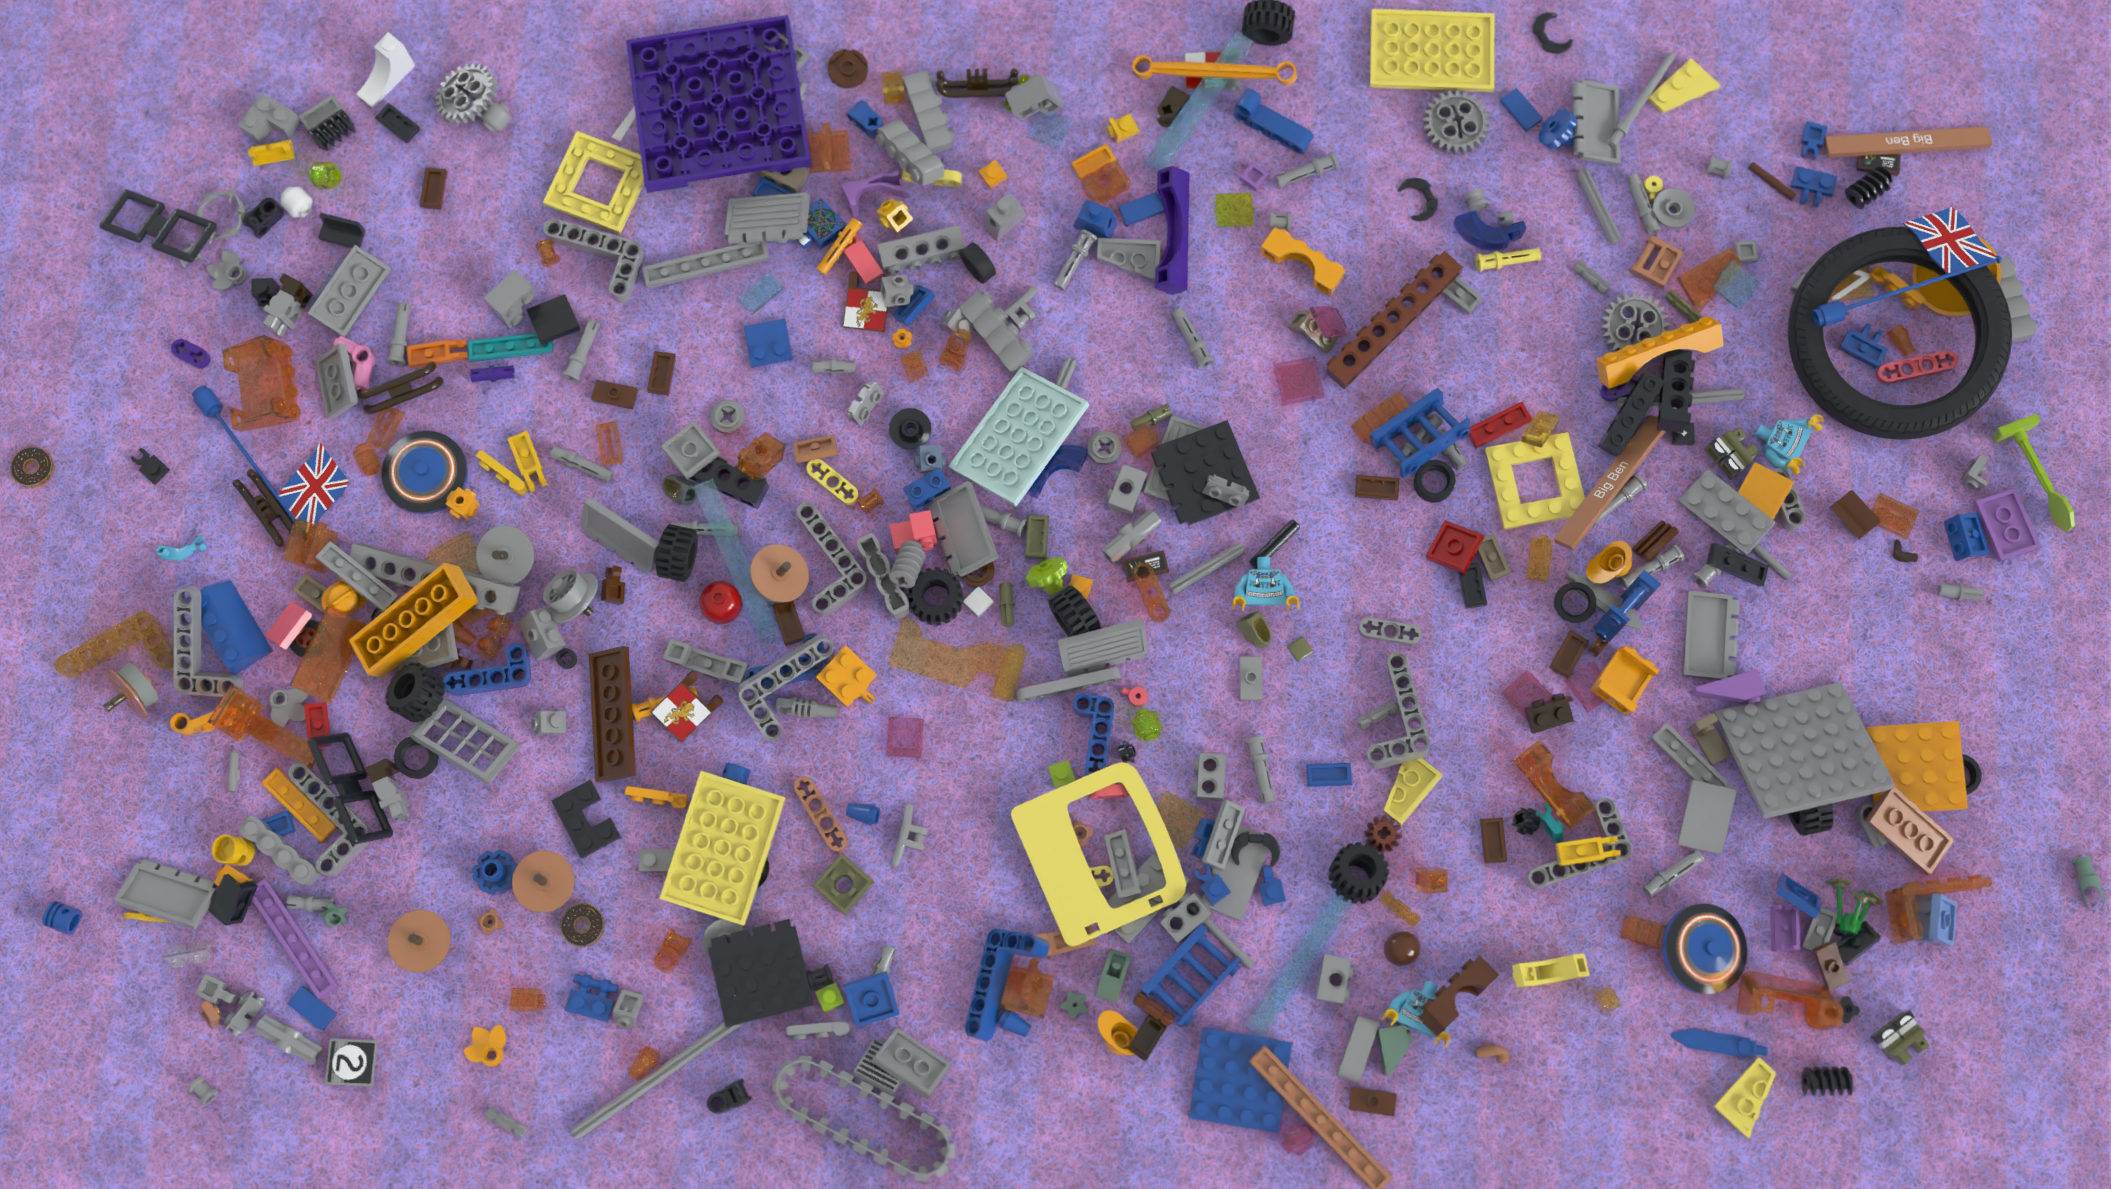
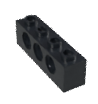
M1675 349L1664 354L1661 379L1665 382L1660 389L1657 430L1683 433L1685 425L1690 424L1691 413L1688 412V407H1691L1692 395H1689V390H1692L1694 377H1690V374L1694 372L1695 360H1692V351Z
M1647 370L1643 372L1605 432L1598 447L1615 457L1619 456L1665 381Z
M717 457L707 464L711 466L708 472L700 470L689 478L756 509H759L769 489L765 477L756 473L751 475L747 473L745 468L739 465L733 467L727 464L728 462L721 457ZM729 473L730 478L723 481L720 480L721 475ZM742 482L750 483L746 489L739 488Z

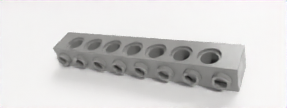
M353 543L350 557L381 582H387V580L394 581L395 586L404 588L407 585L415 587L441 566L438 563L366 543ZM373 558H374L375 561H376V567H375V568L372 566V559H373ZM392 564H394L396 567L395 573H393L391 570ZM412 569L416 573L415 579L411 576ZM462 570L470 586H474L476 590L475 595L479 601L473 605L474 608L481 610L490 608L493 609V613L498 615L515 612L520 586ZM492 591L496 595L495 601H492L490 598Z

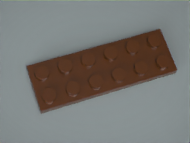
M621 646L590 653L589 671L595 782L602 783L636 776L629 647Z

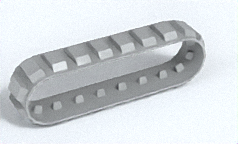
M799 1055L798 1060L793 1062L788 1059L779 1067L781 1072L778 1078L773 1077L772 1092H776L778 1096L775 1102L784 1113H787L789 1110L794 1112L793 1119L805 1125L809 1120L814 1122L812 1128L824 1135L831 1131L834 1133L832 1139L843 1145H847L850 1141L854 1143L853 1150L867 1156L868 1152L875 1154L874 1161L884 1166L891 1162L895 1165L893 1171L907 1177L909 1172L915 1174L916 1181L930 1182V1176L936 1174L938 1178H941L950 1170L947 1164L950 1159H955L956 1145L951 1144L949 1140L953 1134L944 1124L939 1127L934 1124L936 1120L934 1117L922 1112L920 1117L915 1115L916 1108L902 1101L900 1106L894 1104L895 1097L883 1091L880 1095L874 1093V1086L864 1081L857 1085L854 1083L856 1077L843 1070L838 1075L834 1073L835 1066L823 1060L817 1064L813 1056ZM798 1065H802V1070L809 1071L811 1065L821 1068L819 1076L826 1078L830 1073L840 1078L839 1086L844 1089L850 1083L861 1089L860 1097L866 1099L871 1094L881 1099L879 1107L886 1109L890 1104L900 1109L899 1117L904 1120L909 1115H912L921 1120L920 1128L926 1130L929 1125L939 1130L935 1137L939 1141L944 1138L947 1141V1147H941V1155L946 1156L945 1161L942 1164L937 1160L933 1164L936 1170L931 1173H927V1167L920 1166L918 1173L908 1169L910 1161L903 1159L899 1164L888 1158L890 1151L883 1148L880 1153H877L868 1148L869 1140L862 1138L858 1143L848 1138V1129L843 1127L840 1132H837L827 1127L829 1119L822 1117L818 1122L807 1116L809 1109L802 1107L799 1112L790 1106L793 1099L790 1096L785 1098L783 1096V1090L788 1089V1082H784L785 1076L788 1074L792 1077L796 1073L794 1068Z

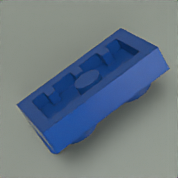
M937 468L904 487L903 491L909 499L911 508L915 511L930 503L932 499L951 490V485L942 470Z
M1978 513L1958 514L1944 521L1955 561L1990 554Z

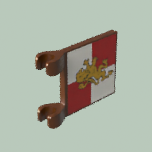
M850 272L843 327L884 332L888 307L884 305L881 290L857 287L858 273Z
M693 670L650 711L681 742L723 703V699L719 695H715L706 705L689 688L699 678Z

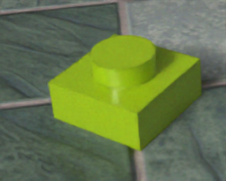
M1069 760L1048 766L1055 788L1076 781Z
M836 982L815 992L824 1013L845 1004Z

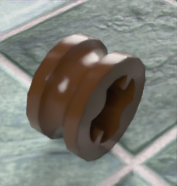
M1599 636L1587 651L1593 652L1596 658L1608 642H1603L1602 637Z

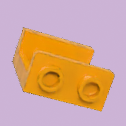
M1626 645L1616 649L1590 689L1624 716L1635 711L1638 706L1635 703L1651 678L1659 672L1652 661L1643 659L1633 647Z

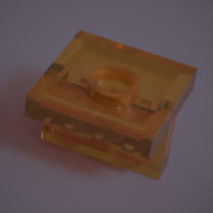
M829 122L821 123L822 131L807 133L812 167H809L810 174L851 171L848 130L831 131Z
M295 519L282 560L320 573H326L327 568L318 562L315 557L330 541L335 544L338 532L326 529L327 524L321 522L312 524Z
M1030 959L1028 969L1011 965L1000 1008L1044 1019L1054 975L1042 973V970L1038 969L1039 961Z

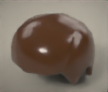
M1397 932L1390 935L1384 943V954L1387 960L1396 966L1409 965L1415 962L1420 955V943L1417 937L1410 932Z

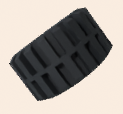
M1253 0L1247 3L1244 8L1241 28L1242 35L1249 41L1260 45L1278 46L1286 44L1292 39L1295 11L1291 6L1281 1Z
M672 524L667 525L661 535L656 554L655 566L658 577L685 582L688 579L695 563L698 547V536L695 529Z
M935 567V570L926 568L925 573L920 571L917 580H915V585L908 589V599L914 615L918 616L922 622L927 621L928 625L936 623L938 626L944 621L946 624L949 623L950 618L955 619L957 612H960L962 609L963 592L959 580L945 568L943 571L940 570V567ZM940 586L945 588L949 594L947 601L940 606L926 604L923 600V595L930 587Z
M1070 585L1049 599V607L1068 637L1101 629L1099 619L1094 610L1075 587Z
M418 662L405 664L401 670L395 673V676L391 678V682L387 686L386 690L388 691L385 694L387 699L386 705L389 706L388 708L411 722H422L426 717L432 716V713L441 704L442 696L445 693V690H443L445 687L444 679L440 674Z
M1832 803L1788 813L1793 827L1801 836L1828 831L1833 825L1834 813Z
M1356 842L1355 845L1350 843L1347 844L1346 848L1340 849L1328 871L1330 872L1328 878L1329 881H1332L1330 884L1331 888H1336L1337 891L1335 893L1338 896H1344L1343 900L1348 901L1350 899L1353 904H1356L1358 901L1364 904L1367 900L1372 901L1386 884L1389 875L1387 867L1389 865L1387 861H1383L1385 856L1383 853L1379 854L1377 852L1379 849L1376 847L1372 849L1368 843H1365L1364 846L1361 842ZM1349 866L1362 868L1367 873L1369 880L1355 878L1349 871Z

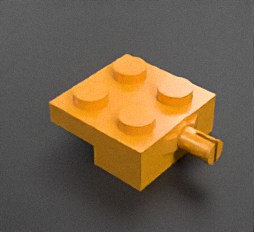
M846 645L815 676L845 707H848L860 696L869 705L876 699L867 688L877 674Z

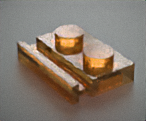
M1883 493L1878 494L1871 509L1880 520V523L1877 525L1878 527L1905 540L1909 537L1916 518L1920 513L1919 510Z

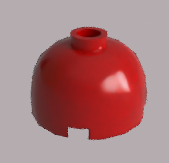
M714 581L708 584L702 590L699 598L703 616L710 622L718 625L734 621L743 607V599L739 590L733 584L726 581Z

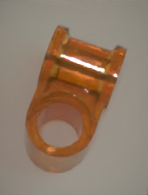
M958 329L949 336L939 363L941 365L947 364L960 372L966 360V354L972 339L969 331ZM956 336L963 340V344H959L956 341Z
M671 928L655 956L654 962L656 967L662 973L673 972L682 956L686 953L692 939L675 933V930ZM664 957H670L671 964L665 968L661 967V960Z

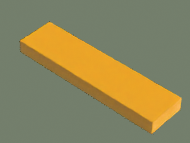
M276 767L261 782L321 843L338 828L279 768Z

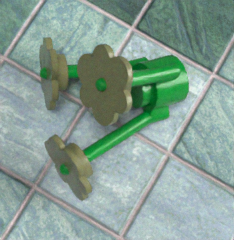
M1838 878L1825 881V884L1832 885V888L1837 889L1836 924L1840 925L1839 930L1857 935L1870 905H1881L1884 900L1879 898V895L1867 890L1859 892L1849 890V893L1854 895V900H1857V904L1853 914L1845 913V917H1842V889L1850 885L1852 880ZM1862 903H1865V905H1864V907H1863V909H1862V911H1861L1860 916H1858V915H1859V912H1860V909H1861V906H1862Z

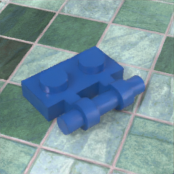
M575 974L573 982L581 984L580 991L570 990L564 1011L609 1022L615 1001L608 999L607 995L608 992L617 994L619 985L613 984L607 979L603 981L594 979L592 975L584 974L583 976ZM589 987L600 989L599 996L589 994Z

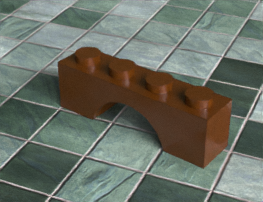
M1481 956L1475 961L1469 959L1461 967L1464 972L1461 974L1456 972L1448 980L1450 985L1447 988L1443 985L1434 994L1437 998L1434 1001L1429 999L1421 1007L1423 1012L1418 1018L1436 1037L1459 1016L1455 1006V996L1457 993L1466 992L1478 997L1499 976Z

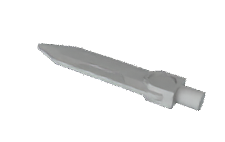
M1570 570L1566 575L1572 582H1581L1588 585L1595 594L1596 606L1605 613L1612 605L1619 609L1623 604L1622 601L1602 586L1591 582L1585 574L1582 573L1579 576ZM1576 590L1578 593H1580L1582 596L1588 599L1582 591ZM1630 609L1626 613L1630 620L1625 626L1642 629L1641 622L1633 609Z

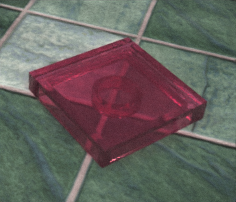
M1315 356L1274 364L1273 367L1282 406L1324 398Z

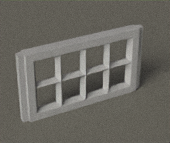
M445 698L438 705V709L432 713V716L426 717L422 722L419 721L409 733V736L414 741L488 785L520 749V745L516 741ZM446 710L458 717L449 728L437 722ZM461 720L474 726L464 738L453 732V729ZM433 725L445 731L436 743L424 736ZM478 729L489 735V738L481 747L468 741ZM449 734L461 741L452 752L440 746ZM493 739L505 745L496 757L484 751ZM465 744L477 750L468 762L456 756ZM481 753L493 760L484 772L472 766Z

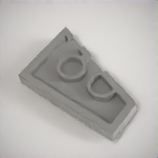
M1098 238L1097 261L1155 281V268L1160 263V240Z

